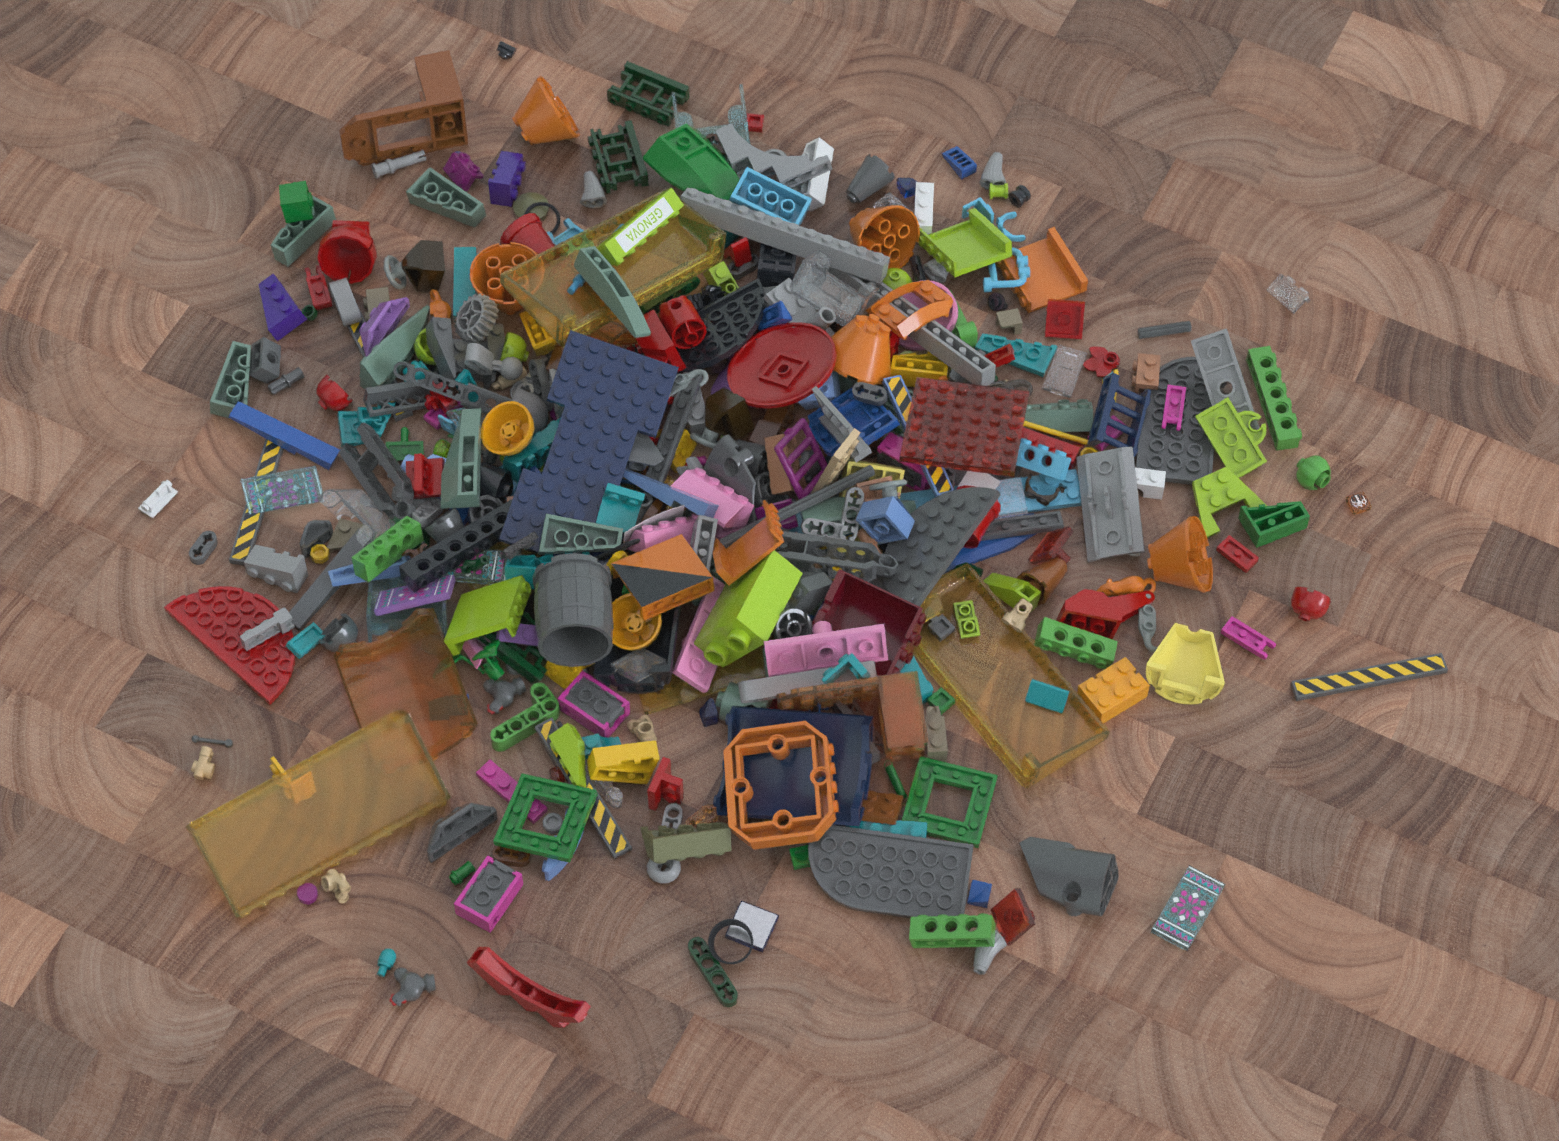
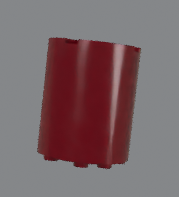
M839 569L824 598V604L812 623V628L819 621L829 622L833 631L884 624L888 660L875 662L876 673L888 681L896 680L905 664H910L913 658L912 652L914 647H917L922 640L920 633L927 619L924 609Z

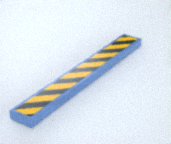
M897 375L883 378L882 383L934 496L937 497L943 493L953 491L954 488L902 376Z

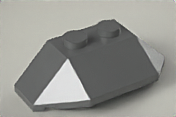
M802 572L803 574L784 609L797 608L809 615L826 596L833 582L825 572Z
M467 803L461 807H456L445 818L438 819L432 826L427 849L430 863L498 819L496 809L491 806Z

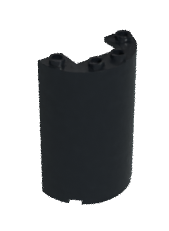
M612 574L610 591L613 603L623 595L624 583L620 577L614 579ZM681 605L661 613L662 626L656 640L648 647L630 651L621 649L613 644L610 653L602 660L595 662L593 674L595 678L605 686L609 687L611 684L617 687V691L625 693L647 694L662 690L664 685L669 684L671 681Z

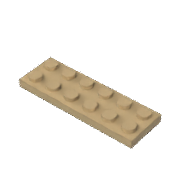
M855 428L832 456L811 494L836 482V479L854 452L855 447L860 442L857 438L861 432Z

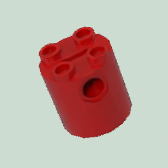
M682 295L678 298H673L660 305L659 320L674 346L679 349H690L700 344L706 335V326L694 305L686 296Z

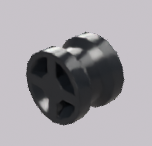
M1019 185L1015 191L1008 194V198L1015 207L1020 208L1024 202L1031 199V194L1025 186Z

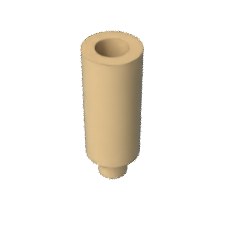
M523 366V372L519 378L507 380L501 375L496 378V382L492 383L491 387L494 391L499 388L504 390L526 378L528 373Z

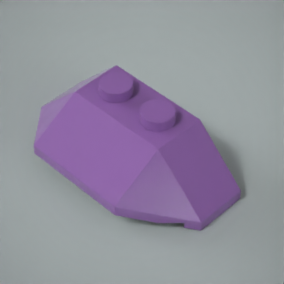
M404 297L382 302L377 308H373L370 313V319L367 323L364 322L360 328L366 357L371 353L375 345H379L383 339L394 331L410 307L408 298Z

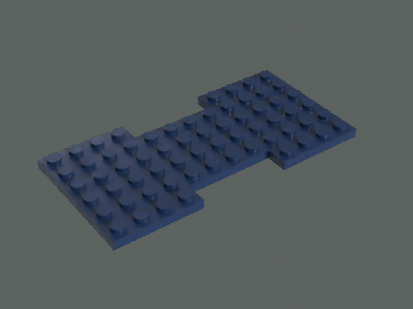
M570 330L546 400L564 407L542 474L523 468L499 541L538 554L546 514L596 523L607 483L620 486L637 432L656 438L679 367ZM590 552V555L595 557L604 552ZM612 555L597 562L604 566Z

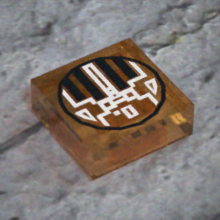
M1364 491L1346 496L1345 500L1353 515L1371 510L1372 506Z

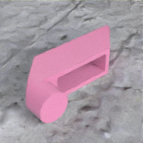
M473 638L466 640L462 648L474 667L478 669L483 658L475 661L472 658L476 653L483 650L484 647Z

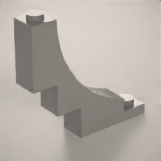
M732 123L716 130L719 142L735 172L751 166L754 171L767 177L775 175L779 183L792 188L833 170L828 155L818 157L810 162L807 155L780 156L770 154L746 142L735 130Z

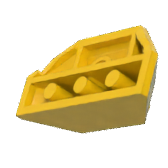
M539 307L519 313L537 356L546 355L554 350L555 345H558L567 335V330L559 313L541 310Z

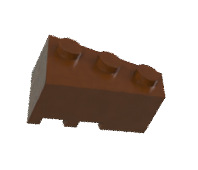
M794 404L779 408H764L767 411L762 420H758L749 442L765 445V438L784 434L789 424L792 425L795 421Z

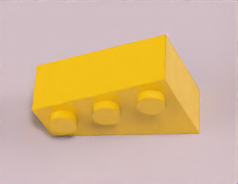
M927 351V354L917 355L916 353L893 355L890 377L901 375L906 386L921 388L925 384L936 383L940 376L947 377L949 366L929 351Z
M656 740L593 748L587 759L590 780L648 784L660 759Z

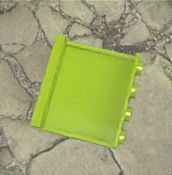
M976 208L969 210V220L928 235L920 228L918 244L954 277L1012 256L1011 240Z
M522 575L461 594L444 639L453 656L461 653L466 640L507 628L510 635L515 637L531 592L530 584L525 581Z

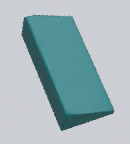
M1031 679L1025 701L1063 713L1069 691Z

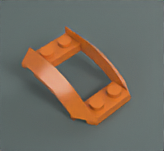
M917 281L888 292L869 306L866 312L880 318L879 321L888 326L892 332L905 341L911 332H916L932 320L942 316L947 318L953 305V299L931 281ZM912 292L928 305L917 310L907 318L889 303L902 295Z

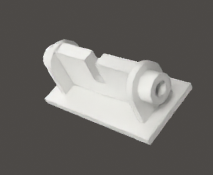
M169 480L162 481L161 485L142 502L138 509L154 518L178 491L171 487L172 483Z

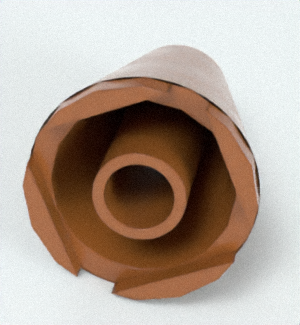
M1053 558L1022 572L1017 576V579L1025 580L1040 590L1041 595L1038 606L1044 605L1067 573V565L1064 560Z

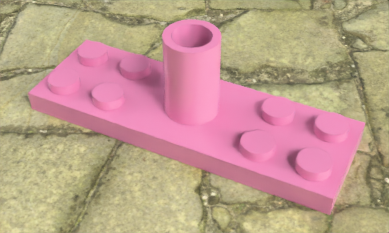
M713 577L715 591L702 596L689 632L682 640V649L672 672L702 693L708 691L717 665L708 662L704 657V652L693 643L725 586L724 583Z
M819 621L813 625V634L764 641L769 677L834 667L839 664L838 660L845 654L850 655L851 653L860 662L888 660L884 624L833 631L829 622Z

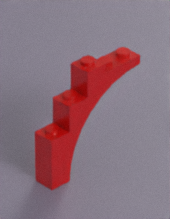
M478 947L467 961V964L499 995H510L526 1011L538 1012L554 1028H564L570 1023L582 1022L587 1017V1012L591 1008L586 1001L562 996L537 984L510 966L489 947Z

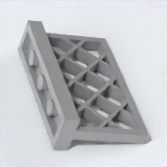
M815 386L812 388V391L824 414L819 420L835 440L842 445L853 431V427L818 387ZM860 436L857 438L860 442L850 456L856 463L872 453L870 447Z

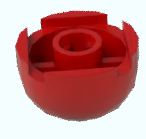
M326 374L316 388V394L320 399L318 403L325 410L327 408L333 411L344 410L353 402V399H347L349 395L335 381H328L330 377Z
M1295 587L1291 598L1292 609L1299 615V619L1309 622L1310 619L1322 618L1331 603L1330 598L1316 590L1309 592L1306 587Z

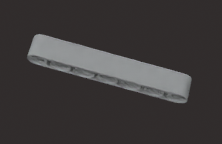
M875 661L860 662L871 675L866 681L862 677L858 680L851 670L848 669L828 687L821 679L824 677L822 674L830 667L742 681L738 683L741 703H752L875 683L878 681Z

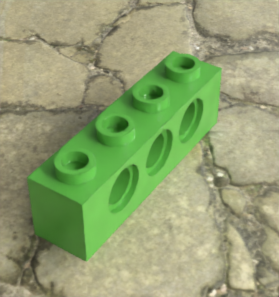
M406 516L352 556L355 575L370 582L403 557L402 553L404 551L413 549L424 541L420 522Z
M1044 617L1038 625L1034 646L1040 647L1042 650L1058 653L1063 657L1076 659L1081 663L1095 665L1099 669H1106L1114 662L1118 641Z
M985 913L973 916L967 914H959L958 916H948L945 914L938 916L918 915L917 917H911L909 940L913 948L994 947L996 924L993 916ZM976 927V930L969 931L971 928ZM936 928L935 931L929 932L930 929ZM956 928L955 931L949 932L950 929Z

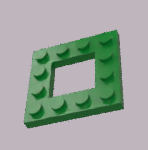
M920 756L902 821L927 822V836L951 842L973 844V847L979 848L998 775ZM934 782L973 791L964 822L925 813Z
M522 773L494 837V845L570 863L597 798V790ZM534 799L569 806L557 837L522 829Z

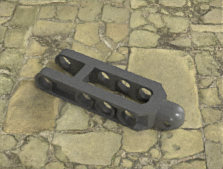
M361 423L357 431L367 447L366 451L360 455L353 446L346 443L340 449L339 454L378 510L388 511L399 519H403L406 516L411 518L412 513L416 511V507L412 502L414 490L411 480L377 432L370 425ZM378 464L383 466L387 472V477L392 479L396 485V495L401 499L396 505L372 472Z
M783 531V539L789 543L781 544L776 548L777 552L799 571L825 572L830 579H834L838 572L832 569L834 566H838L843 571L867 582L876 579L877 575L892 576L896 573L898 563L893 556L879 553L872 543ZM825 545L827 549L822 550L819 549L817 546ZM842 547L846 549V552H839L837 548ZM857 550H862V551H864L866 554H865V555H859V554L856 553V551H857ZM813 564H820L822 568H815ZM858 569L862 573L855 574L851 570Z

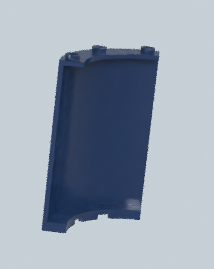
M732 706L730 712L725 717V724L728 725L727 746L742 729L799 721L808 722L828 738L829 743H833L834 755L831 756V760L835 763L836 774H833V781H836L837 793H834V797L838 801L839 812H836V820L833 824L860 826L865 810L864 807H861L863 799L867 800L873 753H869L870 742L874 740V716ZM777 745L775 750L781 749L783 745ZM811 747L791 749L789 756L783 760L773 758L770 752L743 756L744 775L754 792L752 799L746 802L748 818L773 820L774 814L779 810L789 811L793 818L817 815L815 788L810 780V773L813 770ZM723 759V777L719 791L714 796L713 805L716 807L717 815L728 816ZM820 777L817 782L824 781L826 777ZM746 787L740 788L738 793L744 792Z

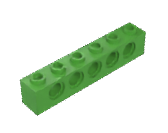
M1270 346L1248 349L1246 361L1275 449L1279 451L1297 448L1299 441L1302 439V432L1300 428H1297V417L1295 413H1292L1291 399L1287 398L1286 384L1282 383L1281 369L1277 368L1276 355L1274 352L1272 353Z

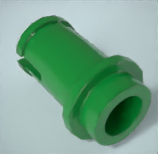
M467 861L457 870H452L449 879L454 885H461L462 880L476 871L475 867L470 861Z

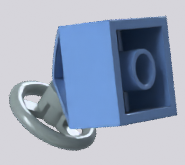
M905 479L869 486L870 491L882 490V498L863 502L856 521L878 544L908 539L915 520L897 497L896 487L906 485L907 480Z

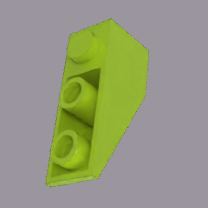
M724 261L708 269L703 274L709 285L722 287V291L726 292L725 296L739 289Z
M992 573L981 582L983 587L1012 608L1022 598L1033 605L1031 612L1038 606L1041 591L1025 580ZM1019 608L1021 612L1026 611L1025 609Z
M566 723L548 736L551 740L550 746L561 757L559 761L565 770L568 769L570 773L569 779L573 785L586 788L584 741L576 727Z

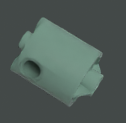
M730 682L725 692L719 691L715 706L720 707L719 719L725 721L726 714L730 712L732 706L751 707V705H754L756 708H770L773 699L741 703L738 684Z

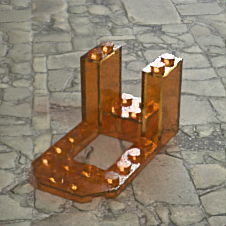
M917 671L792 689L789 695H786L785 692L776 694L777 708H782V710L801 708L802 711L812 710L813 706L821 705V708L832 707L833 703L841 702V705H848L853 703L852 700L859 699L861 702L872 701L873 697H876L885 760L890 759V762L901 761L902 757L910 756V759L920 758L921 754H925V746L929 743Z

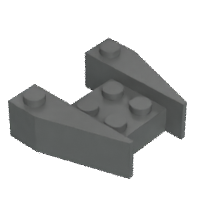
M432 317L426 326L427 345L440 375L455 380L464 369H467L473 379L483 382L484 389L488 390L495 381L497 371H492L491 375H480L464 363L467 344L476 342L453 339L451 319ZM495 324L493 330L489 332V336H485L484 341L480 340L477 343L495 355L494 359L499 361L505 342L503 324Z

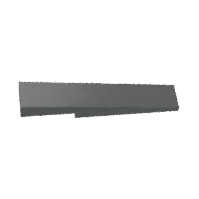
M358 528L290 610L289 613L293 618L291 622L296 629L300 631L342 586H332L328 571L352 565L351 557L374 541L373 538Z

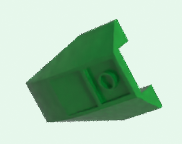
M687 123L659 136L643 156V160L665 181L683 192L687 188H694L700 192L712 194L717 198L730 201L731 195L740 180L722 152L700 131Z

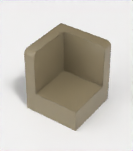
M1018 308L996 312L995 323L997 326L1000 325L1001 329L1012 327L1014 335L1021 334L1023 322Z

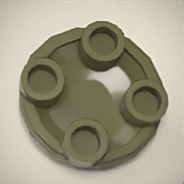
M524 193L515 200L513 210L519 218L524 215L527 208L533 203L548 201L539 193ZM540 205L531 209L529 213H535L541 220H544L547 217L549 207Z

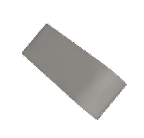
M347 278L328 283L343 326L361 322L360 311Z

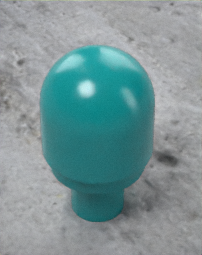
M386 948L380 953L377 961L379 966L378 976L385 977L387 970L393 968L396 961V953L393 949Z

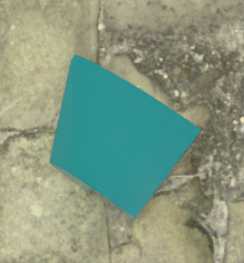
M389 403V405L395 407V403ZM377 404V407L372 408L373 410L381 409L382 406ZM358 407L357 411H338L337 418L341 447L346 443L351 446L364 444L361 440V435L357 431L361 423L370 425L381 437L391 414L370 417L366 407Z

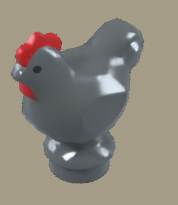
M521 677L513 678L511 683L504 680L494 681L493 679H488L484 682V690L494 698L493 702L487 705V712L492 715L498 714L503 708L513 703L516 694L522 695V693L526 692V687Z
M397 968L394 972V977L400 983V990L396 994H391L389 1001L393 1006H400L409 1001H416L425 990L428 993L436 991L434 974L428 975L427 973L424 977H420L417 973L408 972L406 968Z

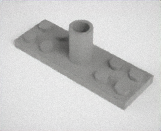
M790 278L763 297L769 306L783 301L792 317V321L788 323H809L822 328L830 336L835 334L829 327L836 320L834 311L829 307H822L817 312Z
M1227 328L1191 340L1211 405L1213 406L1228 397L1237 413L1242 411L1254 412ZM1227 384H1232V392L1230 394H1224L1223 391ZM1257 420L1250 422L1252 429L1258 430L1260 428Z

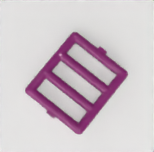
M801 418L792 428H788L784 432L785 436L774 447L799 500L808 496L813 491L828 465L805 418ZM802 429L806 438L786 457L783 448ZM810 445L814 454L794 473L791 464ZM818 461L821 471L802 490L799 484L800 479Z

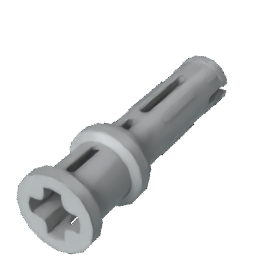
M421 150L394 160L388 158L385 162L379 164L372 163L373 174L376 179H379L382 175L394 174L397 169L426 161V156H422L425 155V152Z

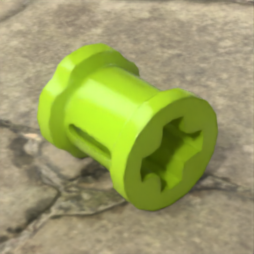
M989 183V199H993V197L1008 199V183L1004 185Z

